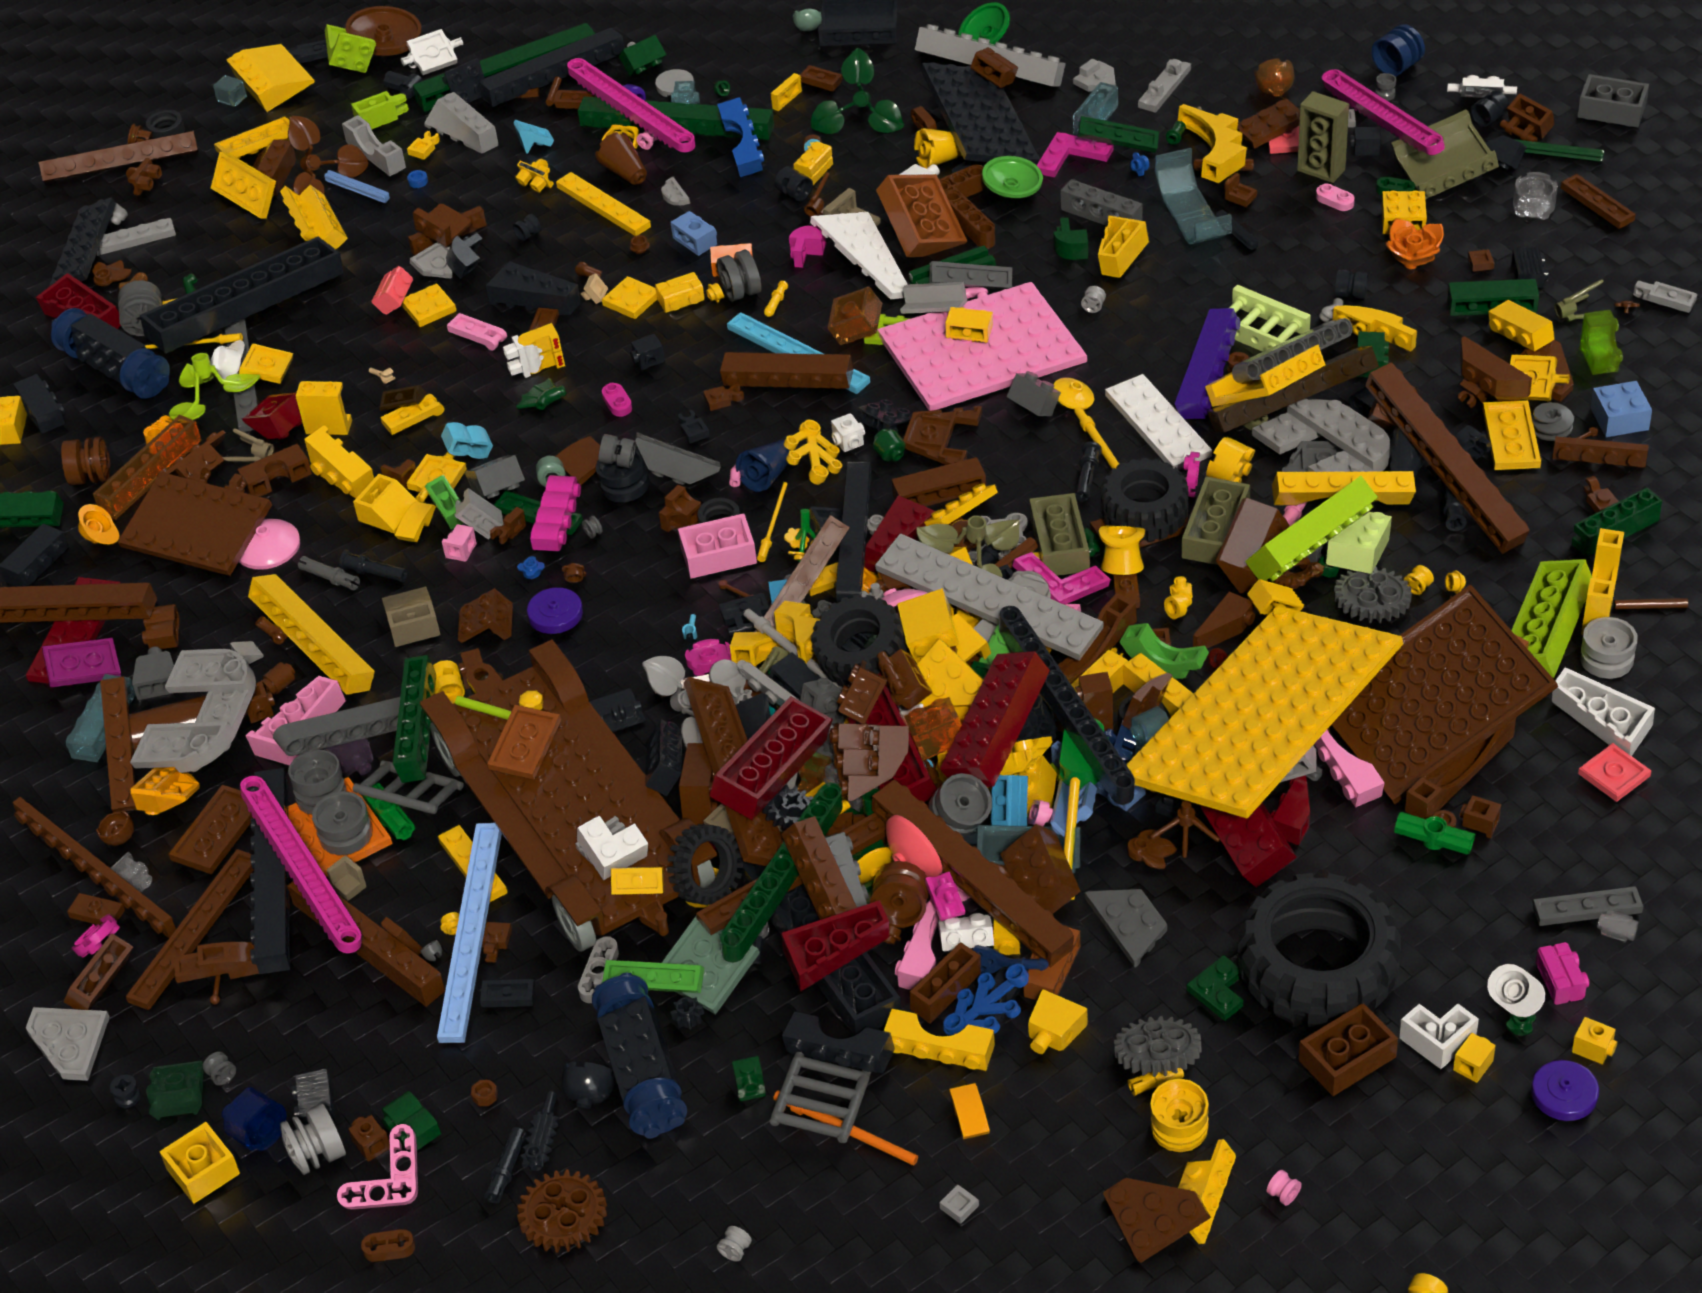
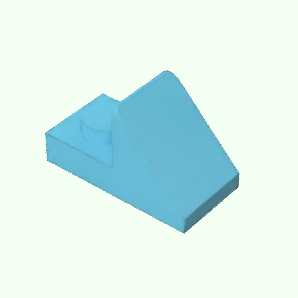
M518 120L513 122L519 141L526 154H528L533 143L551 147L554 142L547 129Z

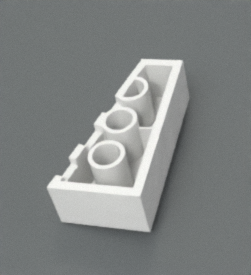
M1566 667L1556 679L1558 688L1552 692V702L1608 745L1614 743L1632 756L1653 726L1654 707Z

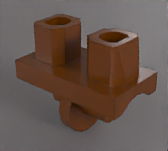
M145 158L139 167H130L126 172L128 182L134 186V195H140L143 190L150 191L154 184L152 178L159 179L162 176L161 167L153 165L151 158Z

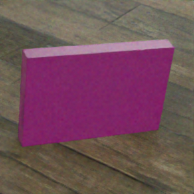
M113 638L42 647L50 687L121 677Z

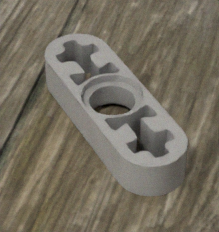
M602 937L596 941L578 984L580 998L586 1003H592L594 989H591L592 982H594L595 988L597 985L602 984L604 971L596 974L592 972V969L597 966L605 967L606 960H617L619 955L617 942L612 937ZM605 950H606L605 958H604L602 951H605Z

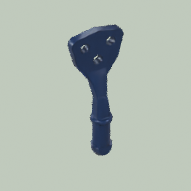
M975 945L973 951L981 955V974L985 972L995 973L1002 967H1010L1014 964H1022L1025 969L1040 971L1047 969L1049 966L1048 961L1044 958L1011 959L989 947Z

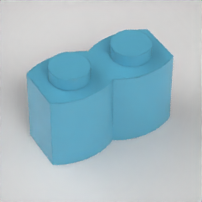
M455 422L447 423L441 434L447 451L455 456L469 455L472 458L483 459L488 457L493 447L486 429L481 426H465Z

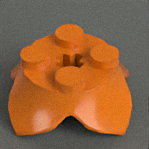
M1396 218L1390 227V241H1387L1386 246L1397 261L1405 264V267L1408 269H1415L1419 265L1433 261L1435 254L1440 252L1439 246L1444 236L1442 224H1427L1420 230H1417L1411 222Z

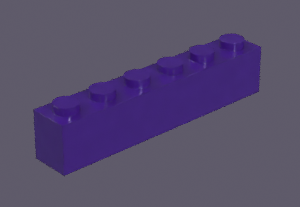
M1234 308L1209 309L1175 401L1176 409L1184 419H1206L1207 411L1212 407L1205 386L1223 376V369L1226 361L1229 359L1230 349L1235 343V335L1237 330L1240 329V318L1237 317Z

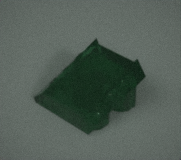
M194 1061L153 1067L149 1075L151 1084L146 1089L149 1101V1114L157 1120H160L161 1117L193 1113L197 1115L202 1106L203 1062Z

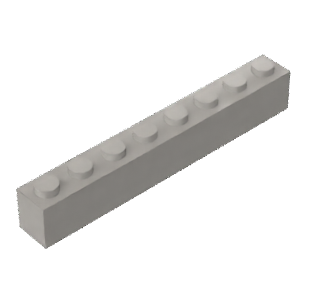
M927 24V27H919L915 46L917 51L971 65L976 52L989 47L995 53L1000 54L1018 66L1015 77L1053 87L1061 86L1066 63L1060 62L1058 57L1048 56V58H1044L1042 53L1031 51L1030 54L1025 53L1024 48L1013 47V49L1007 48L1005 43L996 42V44H991L989 39L980 37L978 40L972 39L973 35L961 33V36L956 35L955 30L944 28V31L938 30L939 26Z

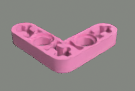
M400 1124L395 1126L390 1132L391 1179L350 1182L342 1185L338 1190L337 1199L343 1207L353 1210L407 1205L416 1199L418 1194L416 1134L410 1126ZM402 1131H405L410 1136V1138L405 1139V1148L407 1150L411 1149V1152L402 1151V1144L396 1139L401 1136ZM408 1157L411 1160V1166L407 1171H399L396 1165L400 1158ZM405 1184L411 1189V1192H408L405 1198L400 1193H393V1199L390 1200V1185H392L394 1191L402 1190ZM378 1186L383 1187L385 1190L384 1197L379 1201L372 1200L370 1197L372 1189ZM362 1188H365L366 1202H363L361 1196L352 1198L351 1203L344 1198V1195H348L351 1189L355 1194H363Z

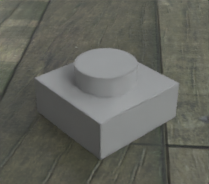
M959 1185L939 1202L940 1209L960 1224L979 1206V1200Z

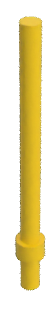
M1077 407L1074 413L1080 420V426L1085 432H1088L1094 442L1102 447V455L1110 467L1116 469L1119 462L1096 430L1094 421L1090 416L1086 415L1082 407Z

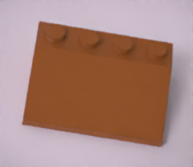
M936 174L888 175L876 189L906 257H924L963 245L967 242Z

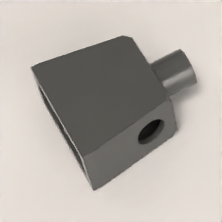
M152 647L148 650V655L136 658L132 685L138 700L172 694L165 689L167 680L174 667L170 652H162L159 647Z

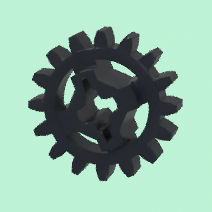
M785 785L763 808L762 813L767 814V821H774L772 826L780 825L782 826V831H785L786 828H789L799 820L813 797H806L807 791L799 792L797 786L789 789L788 785Z

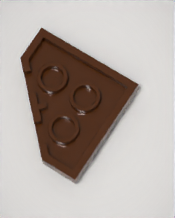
M1553 340L1535 352L1526 348L1520 354L1555 356L1557 358L1556 374H1569L1570 380L1569 384L1555 383L1551 398L1561 402L1573 391L1574 383L1560 342Z
M1124 1178L1103 1192L1128 1244L1140 1263L1211 1218L1202 1199L1195 1191Z

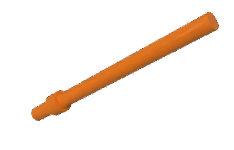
M777 1090L774 1095L775 1101H777V1098L779 1096V1090ZM786 1105L790 1107L792 1112L798 1115L805 1114L825 1124L837 1127L842 1126L843 1120L835 1116ZM853 1125L850 1136L913 1166L917 1163L918 1155Z

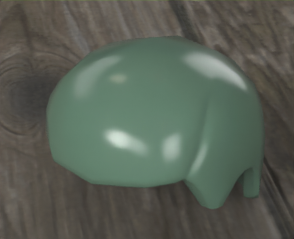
M811 8L800 12L796 10L793 14V21L797 29L809 32L816 30L820 26L822 16L821 12Z

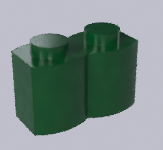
M409 1091L382 1108L384 1114L382 1122L390 1132L395 1126L400 1124H406L412 1128L416 1134L417 1150L441 1134L436 1120ZM402 1131L401 1136L397 1137V1139L405 1148V1139L410 1138V1136L405 1131Z

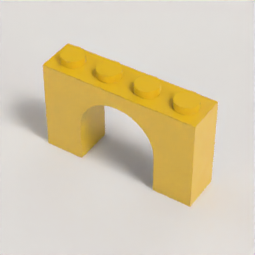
M1600 528L1592 573L1593 578H1590L1581 635H1583L1584 629L1589 622L1597 618L1610 617L1624 532Z

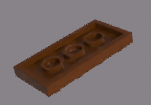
M225 785L218 789L170 851L169 857L171 861L209 874L215 871L250 825L251 818H253L252 813H249L248 807L241 796L240 790Z

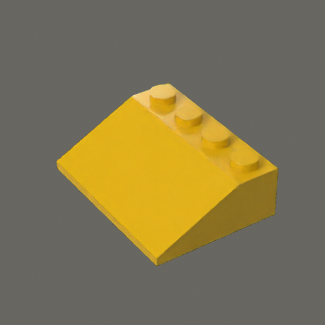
M282 44L241 50L227 59L235 77L266 112L315 82Z

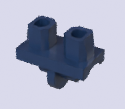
M1121 722L1119 731L1116 734L1113 733L1112 729H1107L1104 733L1109 737V741L1125 764H1127L1132 758L1133 751L1123 748L1122 745L1134 749L1139 734L1128 730Z

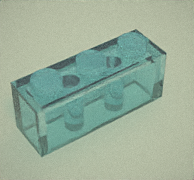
M1103 82L1097 85L1073 114L1074 134L1078 135L1081 116L1108 120L1118 107V86Z

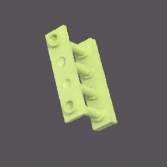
M1236 285L1233 288L1232 305L1229 308H1234L1235 313L1239 309L1249 312L1240 322V329L1237 330L1235 335L1236 341L1264 352L1285 342L1294 332L1302 334L1310 330V314L1240 285ZM1257 317L1268 320L1259 330L1249 326ZM1276 324L1286 328L1278 337L1267 334Z

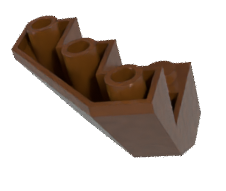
M833 724V728L830 729L829 739L830 743H833L834 767L837 769L842 800L853 801L893 778L908 753L909 726Z

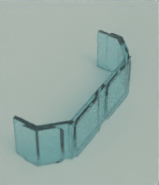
M1187 148L1157 155L1155 173L1161 196L1189 245L1231 234V214L1215 217L1197 187L1192 167V149Z

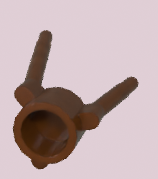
M826 172L816 192H814L811 200L804 208L805 213L809 217L823 215L824 201L818 196L829 177L828 172Z

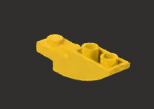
M1344 305L1333 308V320L1348 319L1352 324L1353 334L1358 335V331L1385 332V341H1389L1408 351H1412L1416 347L1417 330L1403 325V318L1400 316L1360 306Z

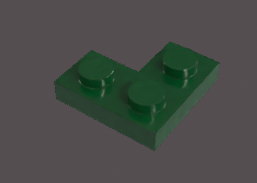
M1224 955L1187 984V991L1224 1021L1243 1007V999L1229 989L1232 984L1241 978L1239 967Z

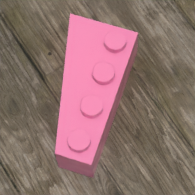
M318 676L296 694L297 698L294 701L283 704L279 708L280 712L272 719L267 717L261 722L262 727L256 732L251 730L246 735V738L254 755L290 765L299 755H286L273 739L274 731L284 724L337 712L346 701L338 681Z

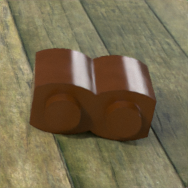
M176 604L154 607L150 618L143 619L146 631L142 632L144 644H148L149 649L152 647H159L160 649L178 647L180 617Z

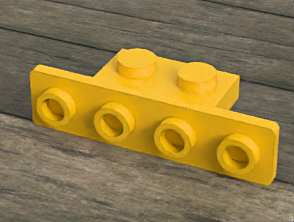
M1224 1139L1217 1141L1211 1160L1187 1162L1178 1186L1180 1189L1195 1191L1202 1199L1211 1216L1210 1219L1190 1231V1234L1198 1244H1205L1236 1158V1154Z

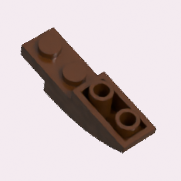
M221 942L197 946V953L174 957L175 979L177 983L226 973L229 974L230 979L259 974L257 965H253L251 962L250 950L254 949V945H252V942Z

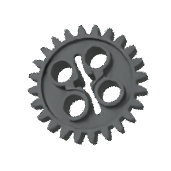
M1375 567L1371 574L1359 571L1353 573L1348 570L1347 575H1340V580H1336L1334 601L1338 602V608H1343V613L1351 612V618L1358 615L1359 621L1368 618L1370 623L1373 619H1377L1381 623L1382 618L1391 621V616L1399 618V613L1405 614L1406 609H1409L1411 603V586H1408L1407 580L1402 581V575L1395 577V571L1386 573V568L1378 571L1377 567Z
M1162 1016L1158 1020L1149 1017L1147 1022L1139 1019L1138 1025L1129 1023V1029L1122 1028V1033L1116 1034L1117 1039L1114 1040L1115 1058H1118V1063L1124 1064V1069L1132 1068V1073L1141 1070L1142 1076H1145L1148 1072H1152L1153 1077H1156L1158 1072H1162L1164 1076H1167L1168 1071L1177 1074V1068L1186 1070L1187 1064L1194 1065L1195 1059H1199V1053L1202 1052L1201 1035L1198 1034L1197 1028H1192L1191 1023L1184 1025L1182 1019L1174 1022L1173 1017H1170L1168 1020H1163Z

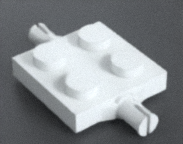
M442 29L407 41V47L411 55L401 58L403 66L414 62L422 75L457 63V57L453 48L463 45L461 37L450 41Z
M1470 75L1467 78H1463L1460 84L1448 83L1447 92H1459L1461 97L1484 98L1492 91L1517 95V86H1505L1504 79L1496 76L1482 79L1479 76Z

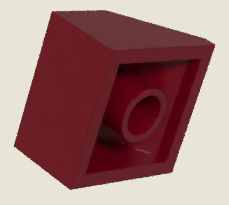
M296 393L269 395L242 418L244 423L267 439L278 438V440L287 437L292 428L303 423L296 400Z

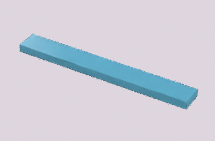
M741 312L727 323L728 330L774 353L823 354ZM854 369L850 388L847 390L858 394L870 383V377Z

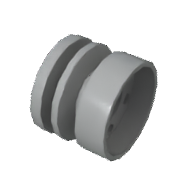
M323 1104L306 1111L308 1120L306 1125H303L297 1116L293 1117L292 1120L296 1128L294 1131H292L287 1121L280 1123L284 1146L293 1164L300 1169L303 1175L310 1172L306 1162L308 1159H310L314 1168L318 1169L320 1164L317 1155L322 1153L329 1163L346 1155L337 1129Z

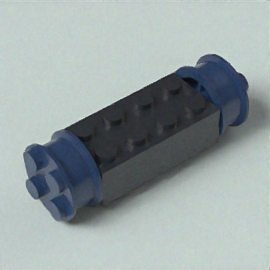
M70 308L62 312L52 322L51 340L57 349L65 351L69 356L78 358L80 361L92 366L95 370L104 373L107 377L116 380L126 390L134 392L136 396L143 399L152 398L168 385L170 369L164 357L155 355L144 344L91 313L87 315L79 308Z
M627 972L597 985L592 995V1004L598 1011L597 1020L624 1108L630 1114V1128L635 1133L644 1135L646 1138H655L661 1133L668 1132L682 1125L687 1115V1107L685 1102L680 1099L683 1093L657 1013L654 1010L652 999L647 995V983L642 978Z

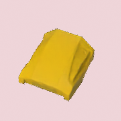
M1052 737L1015 742L1000 775H1009L1029 769L1053 743Z

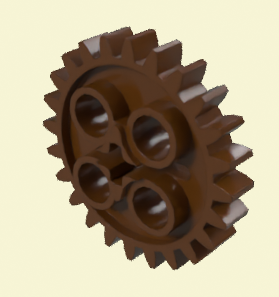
M566 1169L564 1175L560 1176L559 1172L555 1170L554 1177L550 1178L549 1175L544 1174L545 1181L541 1182L535 1179V1188L526 1187L528 1195L520 1196L522 1204L517 1206L519 1211L517 1217L522 1233L526 1234L528 1241H534L535 1247L543 1243L544 1250L547 1251L552 1245L556 1253H558L561 1246H565L567 1252H569L571 1244L581 1248L580 1241L582 1239L590 1243L589 1234L598 1235L597 1226H604L603 1217L607 1216L606 1198L604 1197L603 1189L598 1187L597 1181L591 1182L588 1174L581 1179L580 1171L570 1176L569 1169Z

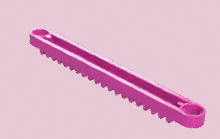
M575 58L568 62V73L577 80L579 85L582 84L583 88H587L593 95L596 94L597 98L601 97L602 101H606V104H610L612 108L615 107L616 111H620L626 118L629 117L630 121L634 120L636 125L639 124L641 128L644 127L645 131L648 130L655 138L658 137L659 141L663 140L664 144H668L669 148L674 147L680 152H689L695 148V138L691 132L586 60Z
M1329 70L1322 75L1324 87L1332 92L1334 97L1337 96L1343 102L1349 103L1351 108L1354 107L1356 111L1358 110L1360 114L1363 113L1365 117L1367 116L1368 119H1372L1373 122L1381 125L1386 131H1390L1391 134L1394 133L1396 137L1399 136L1400 140L1403 139L1405 143L1408 142L1409 146H1413L1414 149L1417 148L1419 152L1423 151L1428 155H1436L1444 150L1445 144L1440 134L1340 70Z
M258 776L244 778L241 781L240 790L249 813H252L253 819H256L257 825H260L261 832H264L265 838H268L273 851H276L282 865H285L287 872L289 871L290 878H293L299 892H302L303 898H306L307 905H310L316 919H319V923L323 926L324 932L328 934L329 940H332L336 948L343 953H353L359 950L362 939L358 926L265 781ZM256 786L259 790L251 792L247 788ZM352 936L355 940L347 943L342 941V938Z

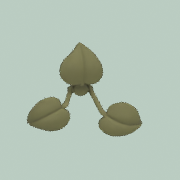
M972 516L968 519L967 528H962V533L959 537L957 531L947 524L917 527L916 531L921 543L946 554L952 552L954 544H959L966 535L971 543L977 544L978 566L976 567L1002 577L1001 570L995 564H985L982 566L981 541L984 540L986 545L991 544L996 550L1013 549L1019 542V519L1000 521L986 526V520L983 517Z

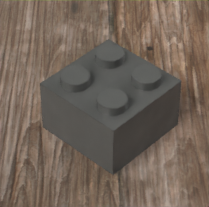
M515 455L502 456L465 471L471 490L482 498L487 499L499 495L498 490L508 491L520 486L519 482L525 480Z

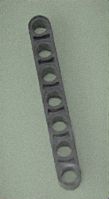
M1342 318L1319 325L1236 364L1232 369L1233 378L1238 383L1258 380L1261 378L1260 374L1315 345H1319L1320 350L1349 337L1353 329L1352 324L1348 319Z
M400 697L284 724L274 731L273 739L286 755L295 756L311 750H320L397 731Z

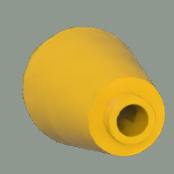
M927 128L916 132L914 148L919 152V157H916L921 167L928 168L932 164L937 166L962 156L951 132Z

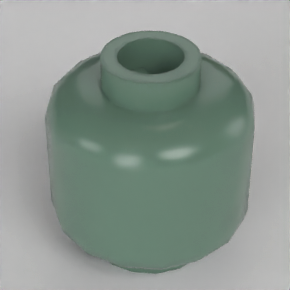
M555 456L541 458L536 465L537 479L541 485L546 487L550 475L565 476V468L562 461Z

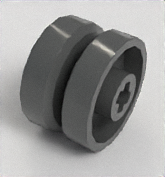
M747 249L736 252L734 259L730 255L717 259L719 278L725 294L731 302L744 298V292L748 296L761 292L759 272L752 255Z
M963 773L952 775L944 781L929 801V810L936 816L942 817L946 825L953 831H958L963 837L970 835L988 817L992 809V797L986 785L973 775Z
M343 791L327 795L316 804L312 811V820L317 831L318 840L322 848L331 854L347 855L359 851L369 842L372 836V825L368 817L366 804L355 793Z

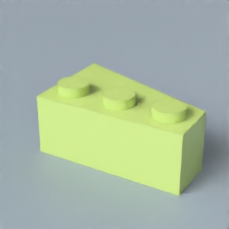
M1368 512L1328 541L1326 565L1369 574L1373 573L1389 541L1392 516L1384 515L1381 512Z

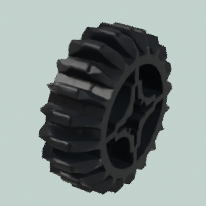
M1040 692L1016 742L1050 736L1053 742V739L1056 738L1055 732L1058 730V727L1055 723L1058 720Z

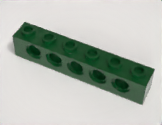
M428 655L406 658L404 662L393 766L402 783L424 780L426 778L431 720L419 702L434 695L436 672Z

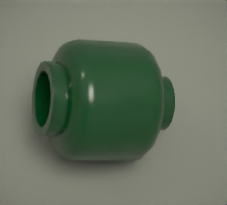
M883 429L875 435L873 448L885 462L891 460L896 462L903 457L906 444L894 429Z

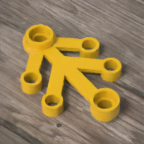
M806 420L800 425L798 433L787 436L784 441L785 448L791 450L786 457V461L791 465H797L801 457L809 453L812 467L809 472V479L812 483L819 485L825 482L829 474L828 470L834 474L840 472L842 463L835 459L840 450L836 445L831 444L820 435L821 427L816 421ZM807 439V444L796 449L800 441ZM817 442L820 445H822L826 450H823L819 445H817ZM819 457L828 463L827 468L820 464Z

